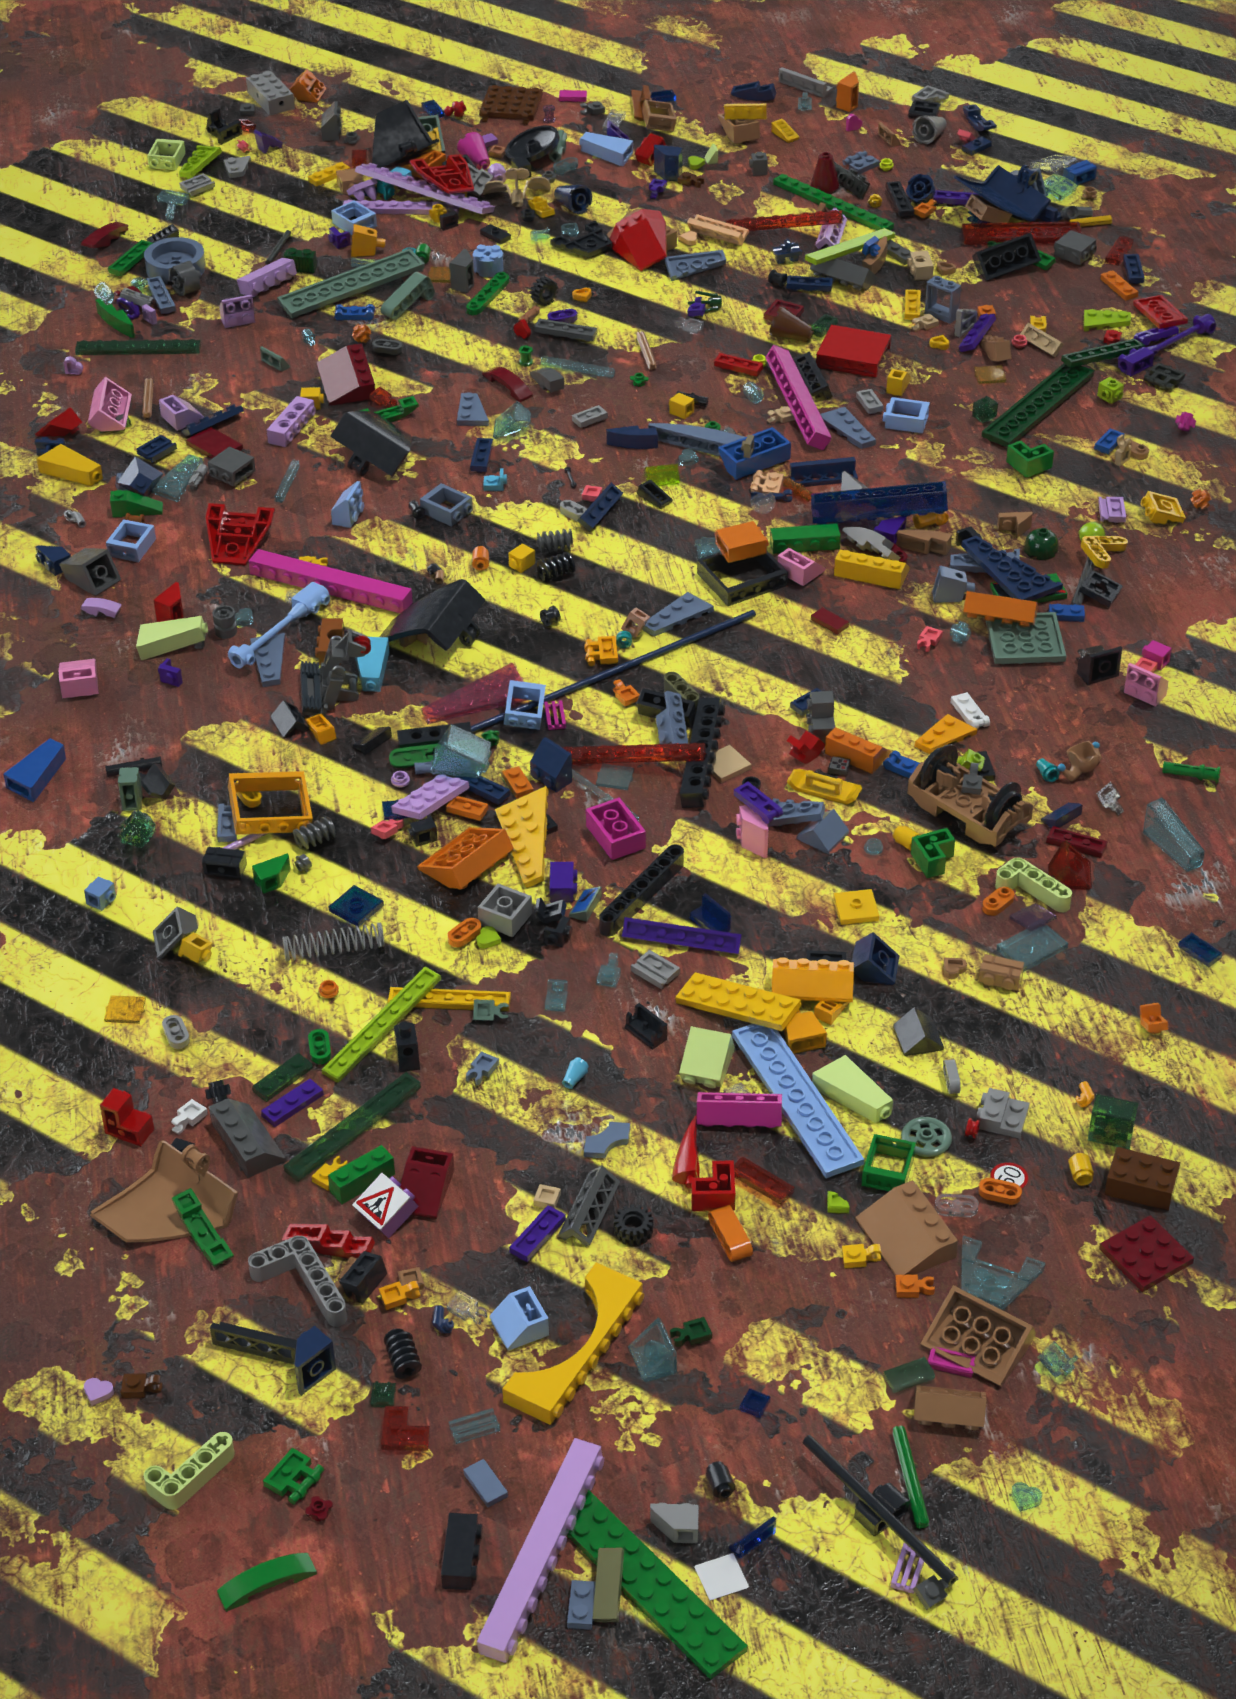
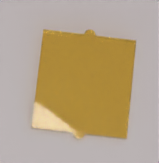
M431 267L428 273L431 282L450 283L449 267Z
M1001 365L974 367L975 377L979 384L1006 382L1005 372H1003Z
M111 995L108 1006L105 1007L104 1022L140 1024L142 1013L145 1012L146 997Z

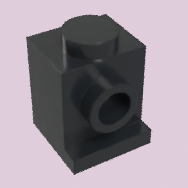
M431 815L427 816V819L410 823L407 834L409 839L413 840L415 846L438 841L437 827Z

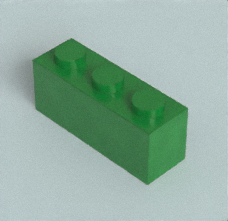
M380 1145L328 1174L330 1193L341 1205L362 1194L381 1173L388 1178L394 1176V1157Z

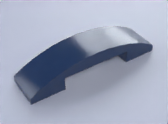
M976 104L963 106L968 122L977 131L997 128V125L992 120L987 121L981 115V109Z

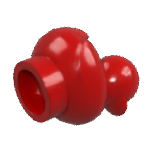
M463 100L460 102L454 101L452 102V107L447 106L444 109V114L451 116L454 112L455 117L462 118L467 108Z

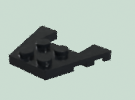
M597 221L586 224L585 230L589 234L569 241L561 235L550 240V245L588 258L612 248V242L602 232V228L598 226Z

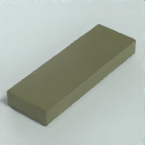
M623 1548L598 1549L593 1607L594 1622L619 1621L624 1560Z

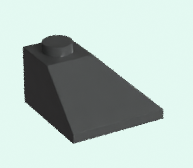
M177 906L153 930L157 957L159 959H162L180 946L183 938L193 932L196 933L198 929L196 915Z

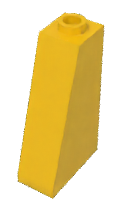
M62 444L36 458L38 470L43 474L92 486L103 479L101 465Z

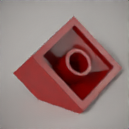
M70 407L48 422L36 433V436H66L69 433L74 434L79 430L78 426L83 422Z

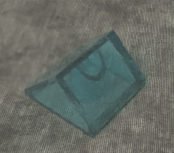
M657 1318L628 1346L640 1375L645 1382L677 1373V1352L662 1320Z

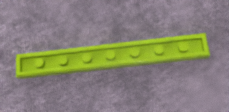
M883 228L805 255V260L818 265L862 250L864 243L874 236L879 240L887 236L888 241L895 238V233Z
M424 967L322 1068V1074L339 1083L441 980V975Z

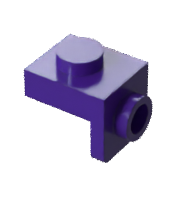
M335 227L329 228L328 239L337 249L351 245L350 233L348 231L340 233Z
M166 658L158 668L160 682L179 687L183 683L181 669L172 667L171 659Z

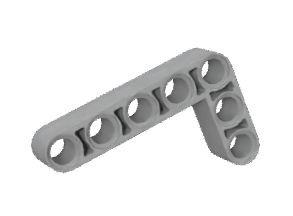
M294 1236L253 1253L248 1258L250 1277L256 1282L265 1281L296 1268L326 1321L333 1327L342 1326L347 1321L345 1301L306 1237Z

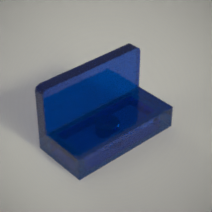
M706 893L702 895V906L690 913V919L702 929L722 932L731 931L730 912Z

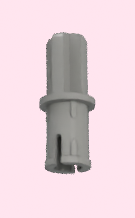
M200 464L197 470L192 473V477L188 482L191 488L197 487L204 480L208 467Z

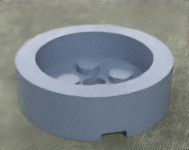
M183 237L162 239L151 244L144 252L147 275L150 278L161 276L164 284L173 282L169 280V269L187 261H191L195 269L200 271L201 275L205 271L204 248L193 239Z

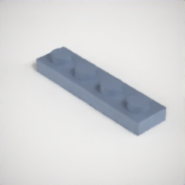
M161 276L147 278L146 284L161 314H169L176 311V306Z

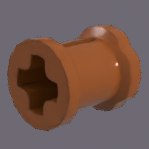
M126 513L125 520L145 524L144 514L136 516Z

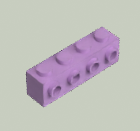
M281 258L237 279L240 294L252 295L254 297L261 291L269 290L271 286L281 284V281L291 279L292 276L297 274L294 260Z

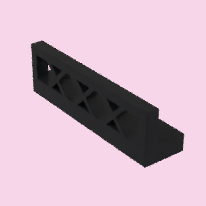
M810 351L793 359L812 397L822 392L827 400L833 397ZM810 377H815L813 381H808Z
M212 1322L210 1326L213 1345L295 1365L297 1340L224 1322L219 1324Z

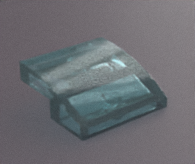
M1052 174L1044 180L1047 196L1051 193L1059 201L1074 192L1078 187L1070 179L1058 174Z

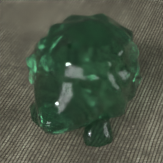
M134 810L126 820L121 822L119 826L121 831L117 837L121 838L120 842L123 845H134L137 848L144 847L154 836L156 824L147 813Z

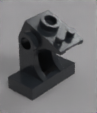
M220 109L208 113L206 129L208 133L218 138L219 144L222 145L242 135L241 121L236 120L227 125L226 121L221 118Z

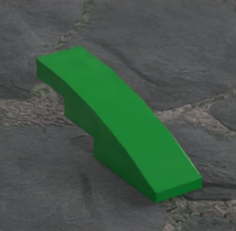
M101 298L95 300L97 313L106 323L120 333L135 338L133 323L124 310L117 311L112 304L106 305Z

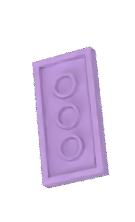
M443 774L437 775L433 780L423 784L422 787L412 791L411 794L392 805V813L421 820L469 789L468 781L460 780V778H452Z

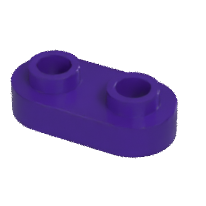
M564 309L548 313L547 318L552 321L573 323L578 319L576 310Z

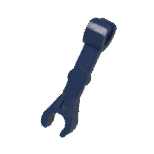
M786 489L783 493L769 494L751 492V502L759 503L764 500L772 501L774 499H783L785 502H791L792 496L786 495H792V490Z

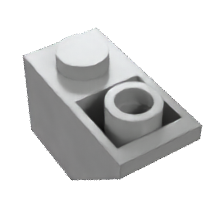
M689 1503L650 1504V1522L674 1543H698L699 1505Z

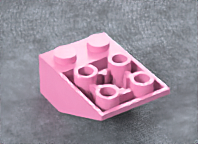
M96 659L59 664V682L62 698L99 694Z

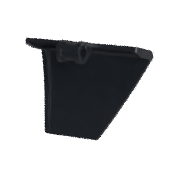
M408 100L376 113L372 163L376 164L377 168H389L435 147L440 142L438 138L434 140L430 138Z
M351 411L345 413L331 434L333 439L354 452L348 461L347 467L350 470L357 471V474L360 476H364L367 473L369 465L372 463L393 477L410 452L412 436L384 417L370 411Z
M459 579L437 589L409 606L390 622L379 637H387L389 642L407 636L427 634L438 646L447 651L459 636V640L463 645L471 646L475 638L481 633L480 628L471 619L483 605L485 598L468 581Z

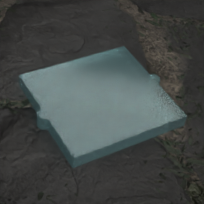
M602 763L600 772L597 773L596 786L628 790L630 782L633 781L634 767Z

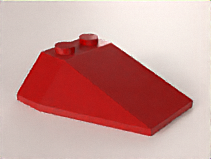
M461 154L448 155L446 165L429 167L423 158L410 160V164L426 182L447 194L474 191L468 164Z
M640 209L615 224L609 238L614 252L639 271H643L667 257L666 221L660 211Z
M208 503L205 518L212 562L247 565L272 525L275 509L258 507L256 514L227 512L225 504Z

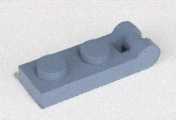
M224 803L218 805V842L237 841L231 805H225Z

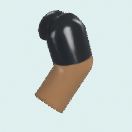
M431 563L427 567V571H430L431 575L435 573V582L442 584L444 581V571L436 563Z

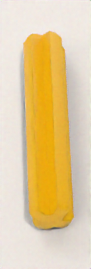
M1111 215L1071 219L1069 226L1070 228L1111 224L1112 217Z

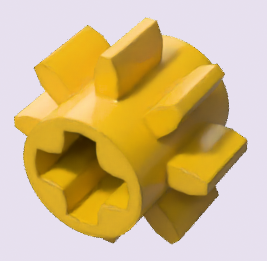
M435 204L432 206V209H429V216H431V220L433 219L434 222H440V215L447 213L446 207H443L441 204Z

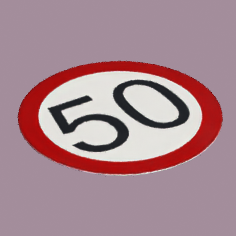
M1015 1163L998 1164L992 1169L990 1175L994 1179L1016 1183L1021 1189L1028 1182V1174L1025 1169Z

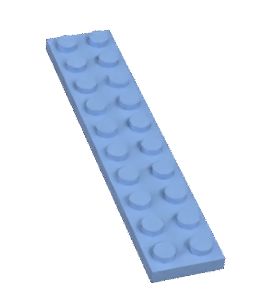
M756 1024L733 1030L732 1037L769 1093L782 1094V1113L825 1178L864 1165L863 1156L780 1033L775 1029Z

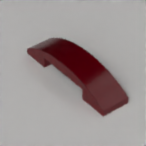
M494 367L482 372V376L489 381L497 380L508 388L510 395L519 402L533 397L527 385L516 374L506 368Z

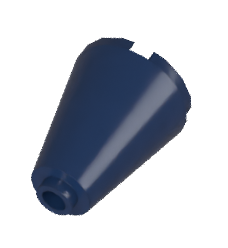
M585 185L558 186L555 189V199L573 213H585L588 210V206L592 203V192Z

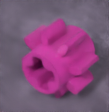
M1182 412L1180 416L1177 415L1175 423L1178 425V429L1189 431L1191 427L1194 428L1196 420L1193 418L1194 415L1188 412Z

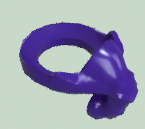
M122 297L117 299L118 307L127 313L130 320L139 317L138 305H134L132 301L129 302ZM120 302L125 304L129 310L122 307Z

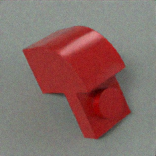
M807 730L799 740L792 735L786 740L791 745L789 754L804 764H808L816 759L825 747V744L818 737Z

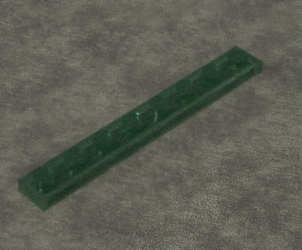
M195 339L142 341L82 340L77 341L75 353L76 355L200 354L201 341Z
M405 1072L283 1165L284 1172L296 1181H301L421 1088V1082Z

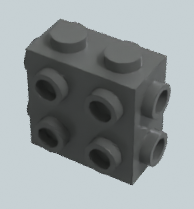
M1070 230L1055 242L1054 256L1080 265L1096 252L1097 239Z
M230 446L208 461L209 476L232 486L237 485L256 471L254 457Z

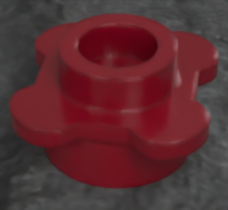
M314 1496L311 1498L310 1506L305 1509V1514L311 1516L316 1521L325 1520L329 1515V1509L333 1507V1503L331 1500L325 1501L320 1499L319 1496Z

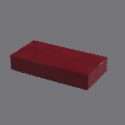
M823 607L811 615L812 621L837 635L849 627L847 620Z

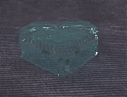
M577 223L563 224L561 226V233L568 234L571 237L578 236L579 228Z
M684 449L678 457V462L682 466L698 463L699 457L693 450Z
M242 608L239 610V613L235 614L237 626L254 624L250 608Z
M1017 1482L1012 1486L1011 1496L1020 1512L1041 1504L1042 1492L1040 1489L1029 1487L1023 1482Z

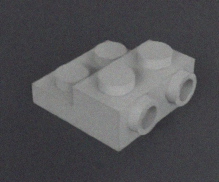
M989 1088L988 1093L983 1092L981 1105H984L983 1108L979 1107L976 1120H980L979 1129L1020 1138L1030 1103L1009 1098L1010 1092Z

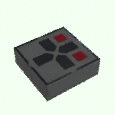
M832 756L828 773L847 776L850 759Z

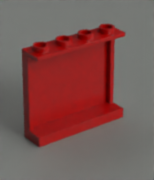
M831 325L816 354V364L818 368L877 378L878 366L886 349L891 348V335Z

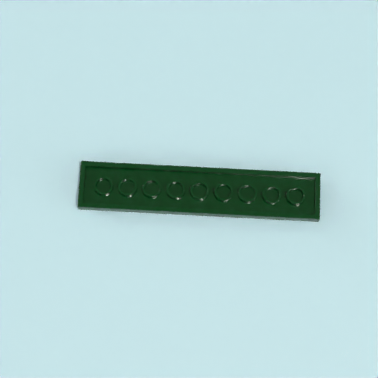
M1063 363L982 431L981 437L1008 448V445L1018 441L1094 376V370L1081 365L1070 368Z

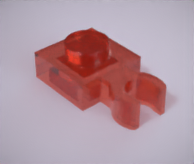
M378 387L369 394V399L380 407L382 405H385L386 408H390L392 405L397 406V401L392 399V394L382 387Z

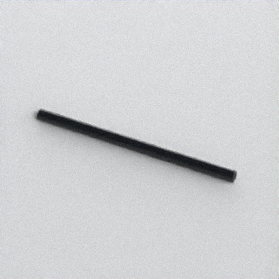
M811 1435L804 1438L802 1443L949 1586L956 1582L958 1577Z

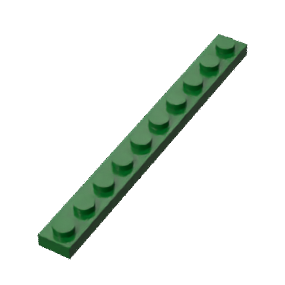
M781 174L773 179L774 185L818 205L820 202L824 203L830 210L835 207L845 217L876 231L883 228L888 230L894 229V223L887 219L867 212L820 189L793 179L786 174Z

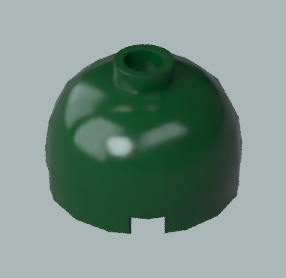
M1038 528L1032 530L1027 535L1024 551L1029 557L1033 555L1037 557V560H1048L1054 558L1055 553H1058V538L1051 530Z

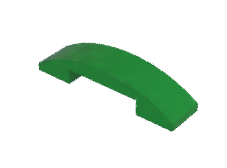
M414 396L399 399V405L374 413L390 422H394L412 413L419 407V404ZM367 408V409H363V410H360V411H370V410Z
M191 1188L172 1197L174 1206L201 1252L214 1267L234 1257L225 1240L220 1238L202 1210V1204Z
M308 1553L285 1555L268 1560L240 1573L221 1586L217 1593L225 1611L228 1612L249 1603L248 1597L290 1579H293L294 1583L317 1575V1571Z

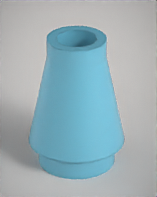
M581 1058L571 1060L562 1084L566 1088L572 1089L588 1073V1063Z

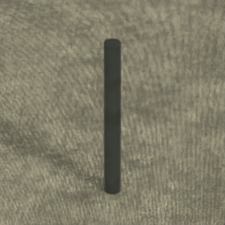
M286 230L266 259L265 263L267 265L272 263L291 235L290 230Z

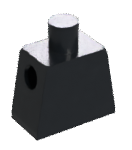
M403 1021L399 1025L394 1026L399 1071L420 1070L415 1024ZM410 1048L411 1054L405 1055L404 1049Z

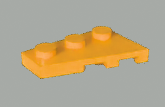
M947 714L915 741V747L931 754L937 748H941L949 743L963 741L964 737L968 735L971 737L977 735V728Z

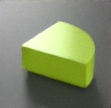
M828 1191L827 1213H849L850 1208L847 1200L838 1196V1193Z

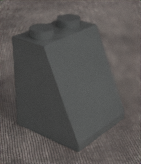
M84 548L59 564L68 581L92 595L99 594L121 580L108 549Z

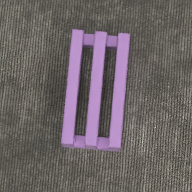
M906 1543L903 1544L890 1587L914 1594L913 1588L917 1586L924 1561L919 1558L911 1586H907L915 1556H919ZM906 1554H910L901 1584L897 1583Z

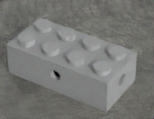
M271 71L246 77L248 94L269 115L295 109L293 93Z

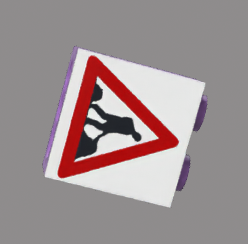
M381 1173L353 1203V1206L387 1238H390L415 1211L418 1205L413 1201L415 1196L406 1188L404 1191L400 1189L401 1184L393 1176L389 1179Z

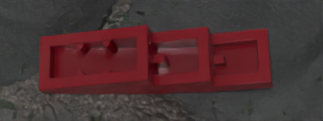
M117 221L109 223L91 233L81 242V245L93 249L109 246L111 239L119 238L120 232L128 231L129 225Z

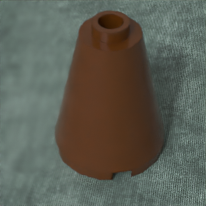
M779 307L776 312L779 315L774 317L769 335L807 342L808 339L811 340L814 334L812 327L785 307Z

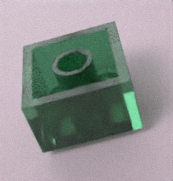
M1096 1094L1091 1114L1088 1141L1130 1150L1139 1103Z

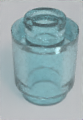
M754 382L744 384L743 394L754 404L761 402L764 398V392Z

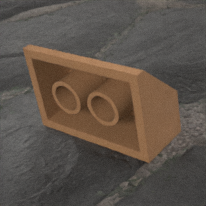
M916 1385L914 1420H918V1424L932 1425V1422H939L943 1427L955 1428V1425L958 1424L965 1425V1429L979 1430V1427H984L986 1393Z

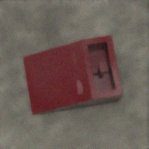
M411 1147L405 1163L400 1189L404 1191L406 1188L415 1196L413 1201L418 1207L412 1213L413 1215L437 1219L454 1173L453 1153Z

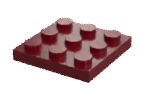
M1151 1215L1101 1242L1099 1250L1142 1292L1194 1262V1257Z

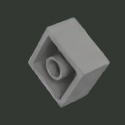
M497 884L478 906V920H480L482 926H491L496 931L513 937L532 914V896Z

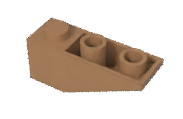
M992 335L983 336L979 344L990 360L1002 361L1011 359L1010 340Z

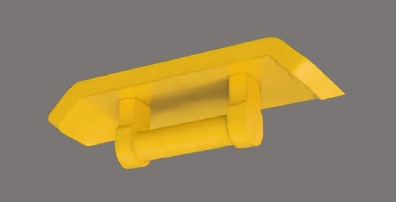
M794 769L787 780V783L795 791L846 805L854 802L862 790L861 785L843 781L840 778L836 779L814 773L811 770Z

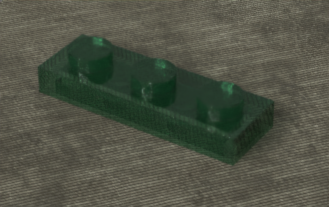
M297 1053L252 1086L253 1093L265 1102H268L312 1070V1062Z

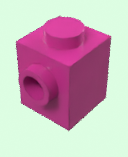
M1152 640L1148 645L1144 646L1142 655L1143 658L1157 662V670L1161 671L1170 662L1172 648Z

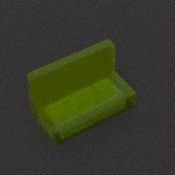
M678 464L644 468L646 481L651 479L657 486L680 483Z

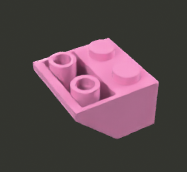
M790 548L778 555V562L788 572V578L802 586L826 571V568Z
M1129 663L1124 693L1156 707L1167 695L1169 681Z

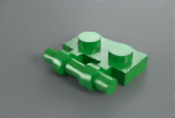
M291 1448L265 1477L263 1485L281 1497L287 1491L292 1492L288 1497V1501L295 1505L299 1499L302 1500L307 1495V1490L311 1485H315L320 1480V1475L324 1472V1468L317 1464L314 1469H311L309 1467L312 1464L311 1458ZM301 1475L305 1477L301 1484L296 1483Z

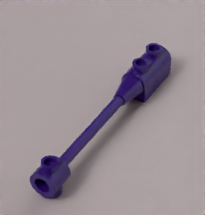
M1210 314L1196 315L1193 319L1192 327L1162 343L1142 347L1138 350L1133 348L1128 355L1121 354L1118 358L1119 369L1132 377L1153 366L1154 355L1165 347L1194 332L1199 334L1204 332L1208 334L1213 333L1216 329L1213 316Z

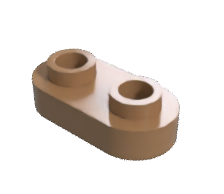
M1131 440L1129 444L1132 446L1130 457L1138 460L1147 459L1149 448Z

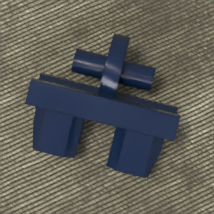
M785 239L784 244H780L779 247L772 248L778 264H783L786 257H789L792 262L798 261L799 255H802L803 252L798 244H795V242L790 243L789 239Z
M48 437L36 439L37 455L41 456L60 444L65 446V439L50 440Z

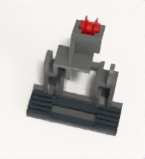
M348 629V633L343 638L333 636L330 639L324 662L321 663L320 668L319 662L311 664L310 661L309 663L301 661L300 682L303 715L315 716L321 713L325 717L327 711L334 708L336 701L358 700L357 675L346 673L345 668L339 666L342 660L348 661L349 657H363L371 651V641L367 636ZM342 684H349L350 690L341 688Z

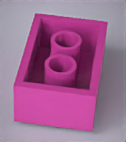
M620 797L586 809V827L611 860L646 848V831Z

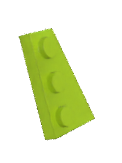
M1084 310V331H1089V328L1095 327L1097 330H1100L1104 326L1112 328L1130 326L1131 312Z

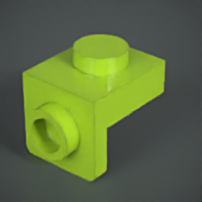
M968 749L963 756L958 757L957 763L966 769L971 767V763H979L978 771H981L985 758L979 753Z

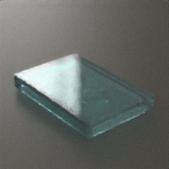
M1040 921L997 944L996 950L1007 959L1024 962L1023 972L1067 949L1068 942L1046 923Z

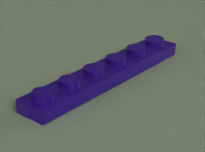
M628 917L624 918L622 937L735 954L740 952L742 934Z

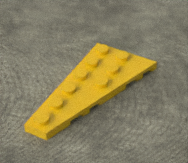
M546 786L495 809L501 827L506 830L514 848L511 852L526 888L544 881V854L546 853L545 840L547 833L546 809H548L547 796L549 793Z

